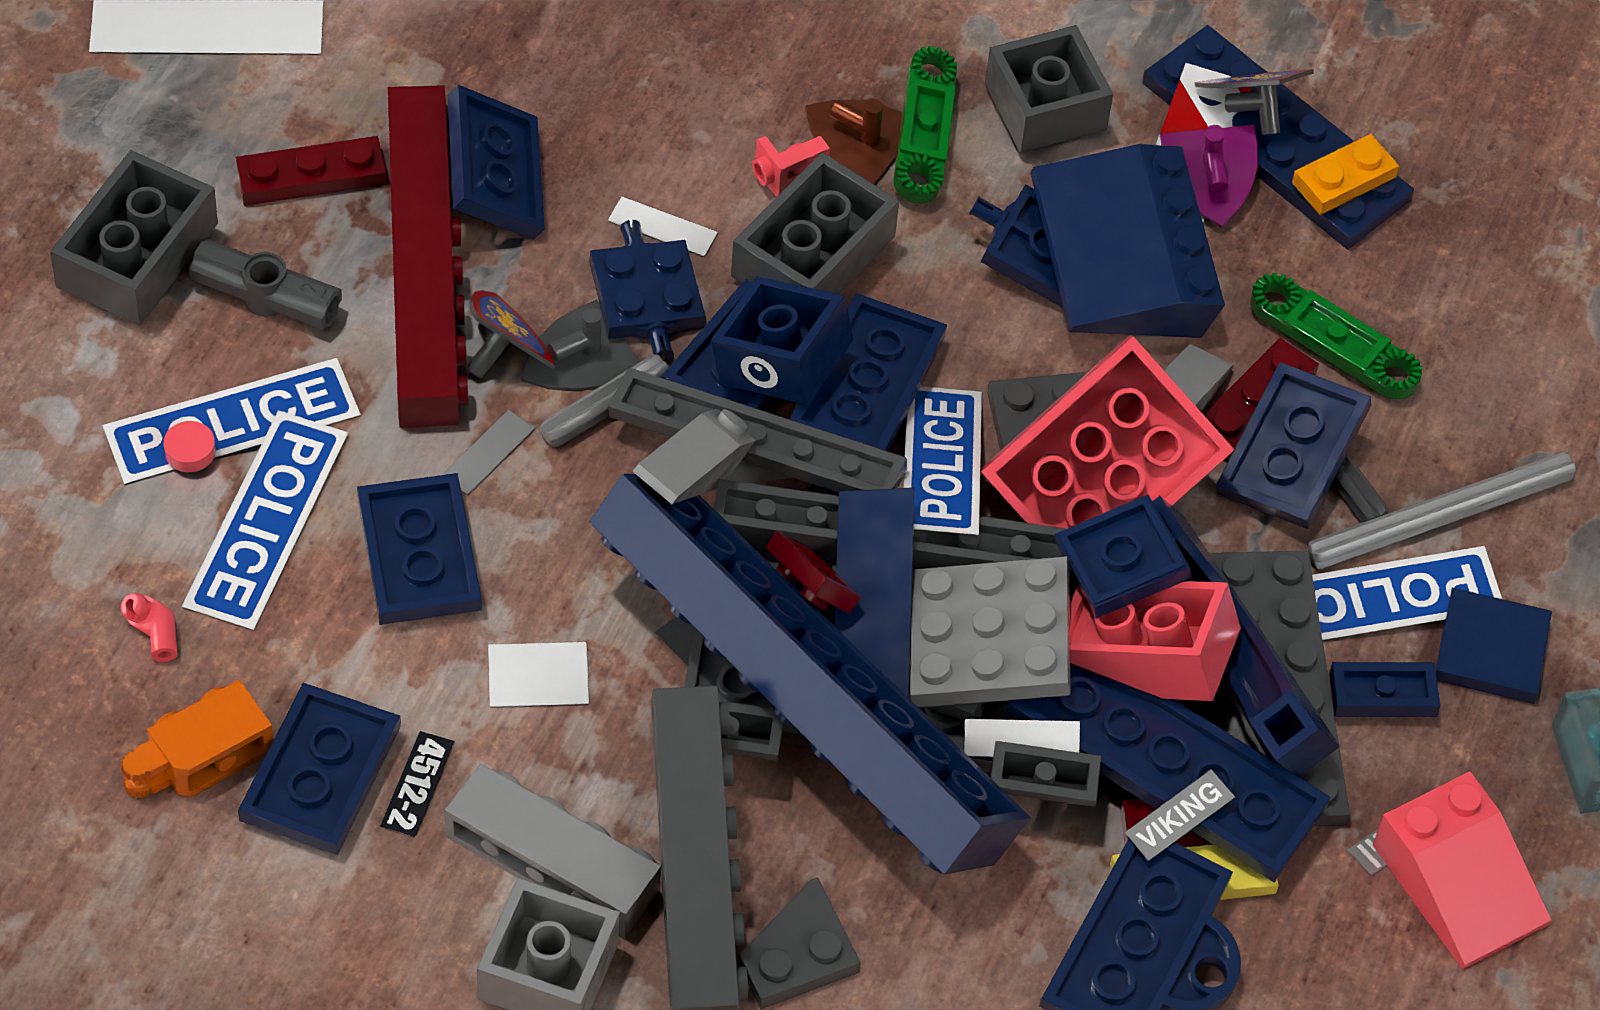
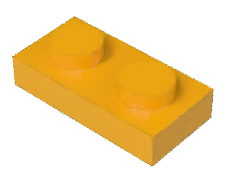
M1369 134L1295 170L1292 183L1318 214L1322 215L1396 178L1399 165L1374 136Z

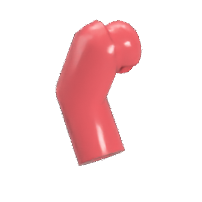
M140 593L127 595L121 603V613L133 627L150 636L151 657L153 660L169 662L177 657L175 616L172 610L149 596H143Z

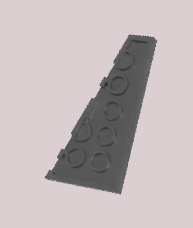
M1309 551L1209 553L1339 743ZM1223 673L1219 685L1232 708L1236 707L1245 724L1244 732L1252 747L1257 746L1261 754L1279 764L1250 723L1241 701L1225 673ZM1339 747L1300 776L1301 779L1331 797L1327 808L1314 826H1345L1350 817Z

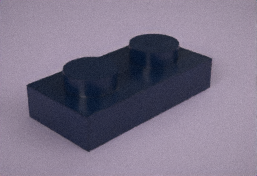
M1332 662L1329 677L1335 717H1437L1441 706L1434 662Z

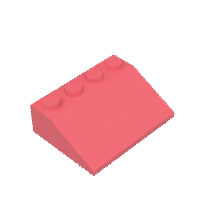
M1128 336L980 468V472L1026 523L1068 529L1149 494L1152 501L1161 496L1169 504L1174 505L1235 449L1134 336Z

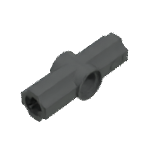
M209 239L206 242L201 241L194 252L193 261L189 269L190 280L245 300L248 309L256 315L268 317L280 313L320 329L330 328L337 316L338 307L342 300L340 288L286 269L283 259L274 253L260 252L249 255Z

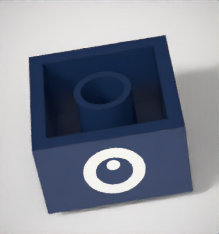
M757 276L712 337L711 345L722 385L809 405L853 342V335L844 295Z

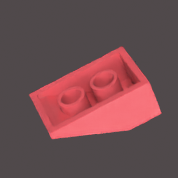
M1183 581L1097 619L1078 585L1070 602V663L1162 699L1213 701L1241 629L1229 585L1225 582Z
M1470 771L1383 814L1372 846L1387 864V867L1462 970L1550 925L1551 918L1500 810Z

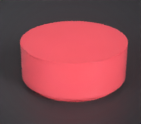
M184 421L171 427L164 437V451L167 462L174 469L181 472H197L206 468L213 461L216 453L212 431L206 425L196 421Z

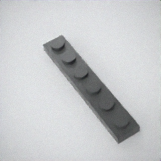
M628 367L608 405L611 418L668 437L674 436L701 413L714 409H719L721 412L723 409L729 410L746 423L748 428L745 432L756 440L741 461L838 493L839 491L898 488L907 471L906 457Z

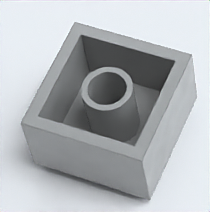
M517 878L477 967L478 1000L507 1010H591L619 944L620 912Z

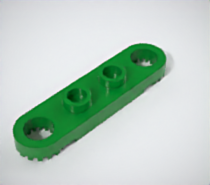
M928 46L927 49L921 47L920 51L917 50L909 65L893 184L898 194L907 201L918 204L928 203L937 197L944 180V169L948 152L956 88L955 81L958 69L957 62H954V56H949L947 50L943 52L941 51L942 48L938 46L937 49H933V46ZM922 65H934L938 67L943 72V74L941 75V77L939 75H936L935 78H933V74H931V76H928L929 72L926 71L924 73L925 69L924 67H922ZM909 173H919L928 179L929 184L927 186L922 184L919 187L920 184L917 183L915 186L913 185V180L909 182L910 177H907Z
M1272 272L1271 276L1264 274L1263 278L1257 279L1252 289L1250 305L1253 312L1259 318L1385 397L1404 399L1417 391L1422 377V366H1420L1419 359H1415L1413 353L1409 355L1407 350H1401L1391 343V339L1311 289L1308 292L1297 283H1294L1291 277L1287 279L1285 274L1277 276V273ZM1268 292L1280 293L1286 297L1287 303H1282V306H1280V303H1277L1276 306H1273V302L1268 304L1269 300H1264V294ZM1391 367L1399 368L1405 371L1409 378L1408 380L1404 379L1403 382L1402 380L1395 382L1396 379L1394 378L1391 381L1389 375L1386 377L1384 370Z

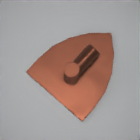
M876 98L868 99L866 102L859 100H830L805 105L810 131L814 138L818 136L823 138L830 148V157L876 185L896 160L902 112L884 106Z

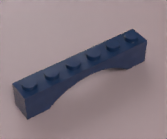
M1161 496L1153 500V503L1190 567L1192 578L1186 581L1228 583L1241 629L1224 673L1241 701L1250 723L1274 759L1287 770L1300 777L1340 747L1339 743L1186 518Z

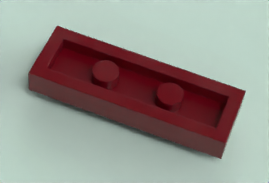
M378 136L235 157L244 206L387 185V173Z
M1280 337L1204 414L1234 449L1280 362L1315 376L1317 374L1319 363ZM1232 453L1228 455L1223 461L1228 463Z

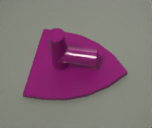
M1210 125L1205 130L1160 134L1161 145L1180 146L1183 148L1200 214L1222 228L1241 209L1252 190L1258 168L1257 140L1254 125L1222 128L1219 125Z

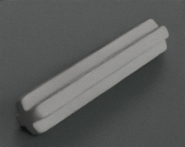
M653 354L631 368L662 378V375L669 367L659 355ZM626 371L543 421L541 424V434L551 447H559L608 417V405Z

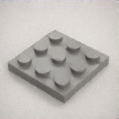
M1067 556L913 569L910 697L917 707L1071 695L1070 568Z

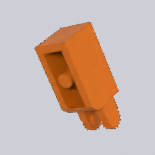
M240 679L226 687L213 688L198 702L179 712L172 711L163 715L153 726L147 728L148 741L134 748L133 752L128 751V754L124 755V759L121 760L124 788L126 793L130 794V797L133 796L136 799L149 797V794H156L170 785L178 795L193 797L265 758L274 740L272 724Z

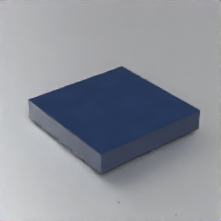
M1149 494L1054 534L1056 544L1062 556H1067L1069 568L1096 619L1192 578L1187 561Z
M1452 587L1435 667L1437 681L1534 704L1539 690L1552 611Z

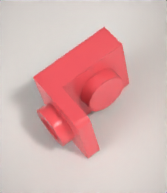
M763 136L756 139L755 159L752 161L753 171L759 183L763 186L768 185L777 197L821 152L830 157V148L823 138L818 136L804 143H796L779 153L769 139Z

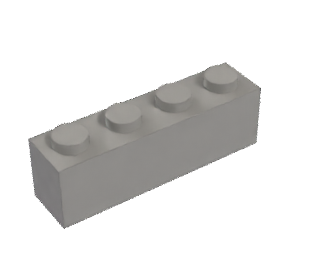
M480 763L444 810L445 836L517 878L619 911V937L624 940L660 892L661 866L656 863L649 853L637 847L630 849L611 838L610 834L599 824L591 821L585 823L567 813L565 808L555 799L548 796L539 797L523 788L514 776L505 771L499 770L495 772Z

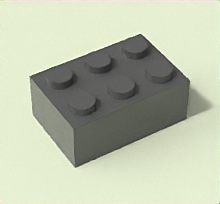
M130 150L51 249L50 255L56 288L140 326L192 259L201 241L205 242L218 225L214 187Z
M821 152L733 240L731 277L742 283L745 279L753 282L759 276L840 294L895 237L899 200Z

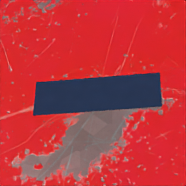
M915 487L839 491L836 573L861 598L850 614L835 606L834 626L909 698Z

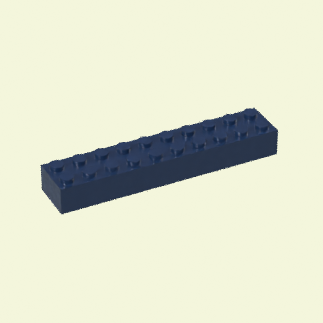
M636 474L621 475L589 521L602 535V543L613 553L624 556L636 568L635 575L646 586L658 590L671 603L669 608L672 613L680 620L692 624L705 637L704 643L709 650L719 657L727 659L740 671V680L751 690L763 694L775 706L774 712L776 716L786 725L798 729L811 742L810 748L812 752L821 760L833 764L847 778L846 784L852 792L863 799L870 800L883 813L882 819L884 823L895 833L906 836L920 850L919 856L928 867L945 875L995 865L1031 817L700 495L671 504Z

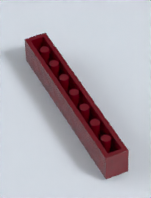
M445 85L388 87L399 428L459 425L458 406L468 405L467 375L457 376V365H467L466 336L456 335L455 325H465L464 295L454 296V286H463L462 256H452V247H461L460 217L451 218L450 209L453 208L452 179H449L451 154L450 142H447L449 112L448 105H446Z

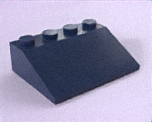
M1136 144L1033 167L1030 174L1069 332L1202 338L1225 306L1183 148L1180 146Z

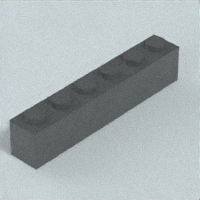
M718 685L656 688L652 691L651 715L670 1010H738L739 1000L748 999V979L746 966H736L735 946L744 945L743 914L733 913L732 892H740L741 877L739 859L729 860L728 839H737L735 806L726 807L724 788L733 786L732 754H722L721 734H730L728 702H719Z

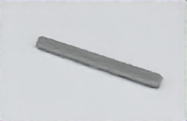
M1561 452L1314 539L1308 543L1306 551H1309L1313 567L1323 569L1570 481L1574 477L1576 466L1568 453Z

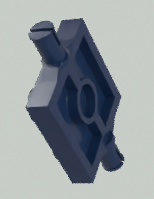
M1025 184L1016 201L1008 205L1004 211L979 196L969 214L994 227L992 241L984 253L981 262L1063 308L1035 190Z
M627 220L620 226L625 246L590 250L589 264L608 339L624 337L649 339L653 354H657L661 358L663 355L664 362H668L674 357L669 336L683 330L704 328L706 318L686 240L645 243L640 222L632 220L631 228L630 221Z

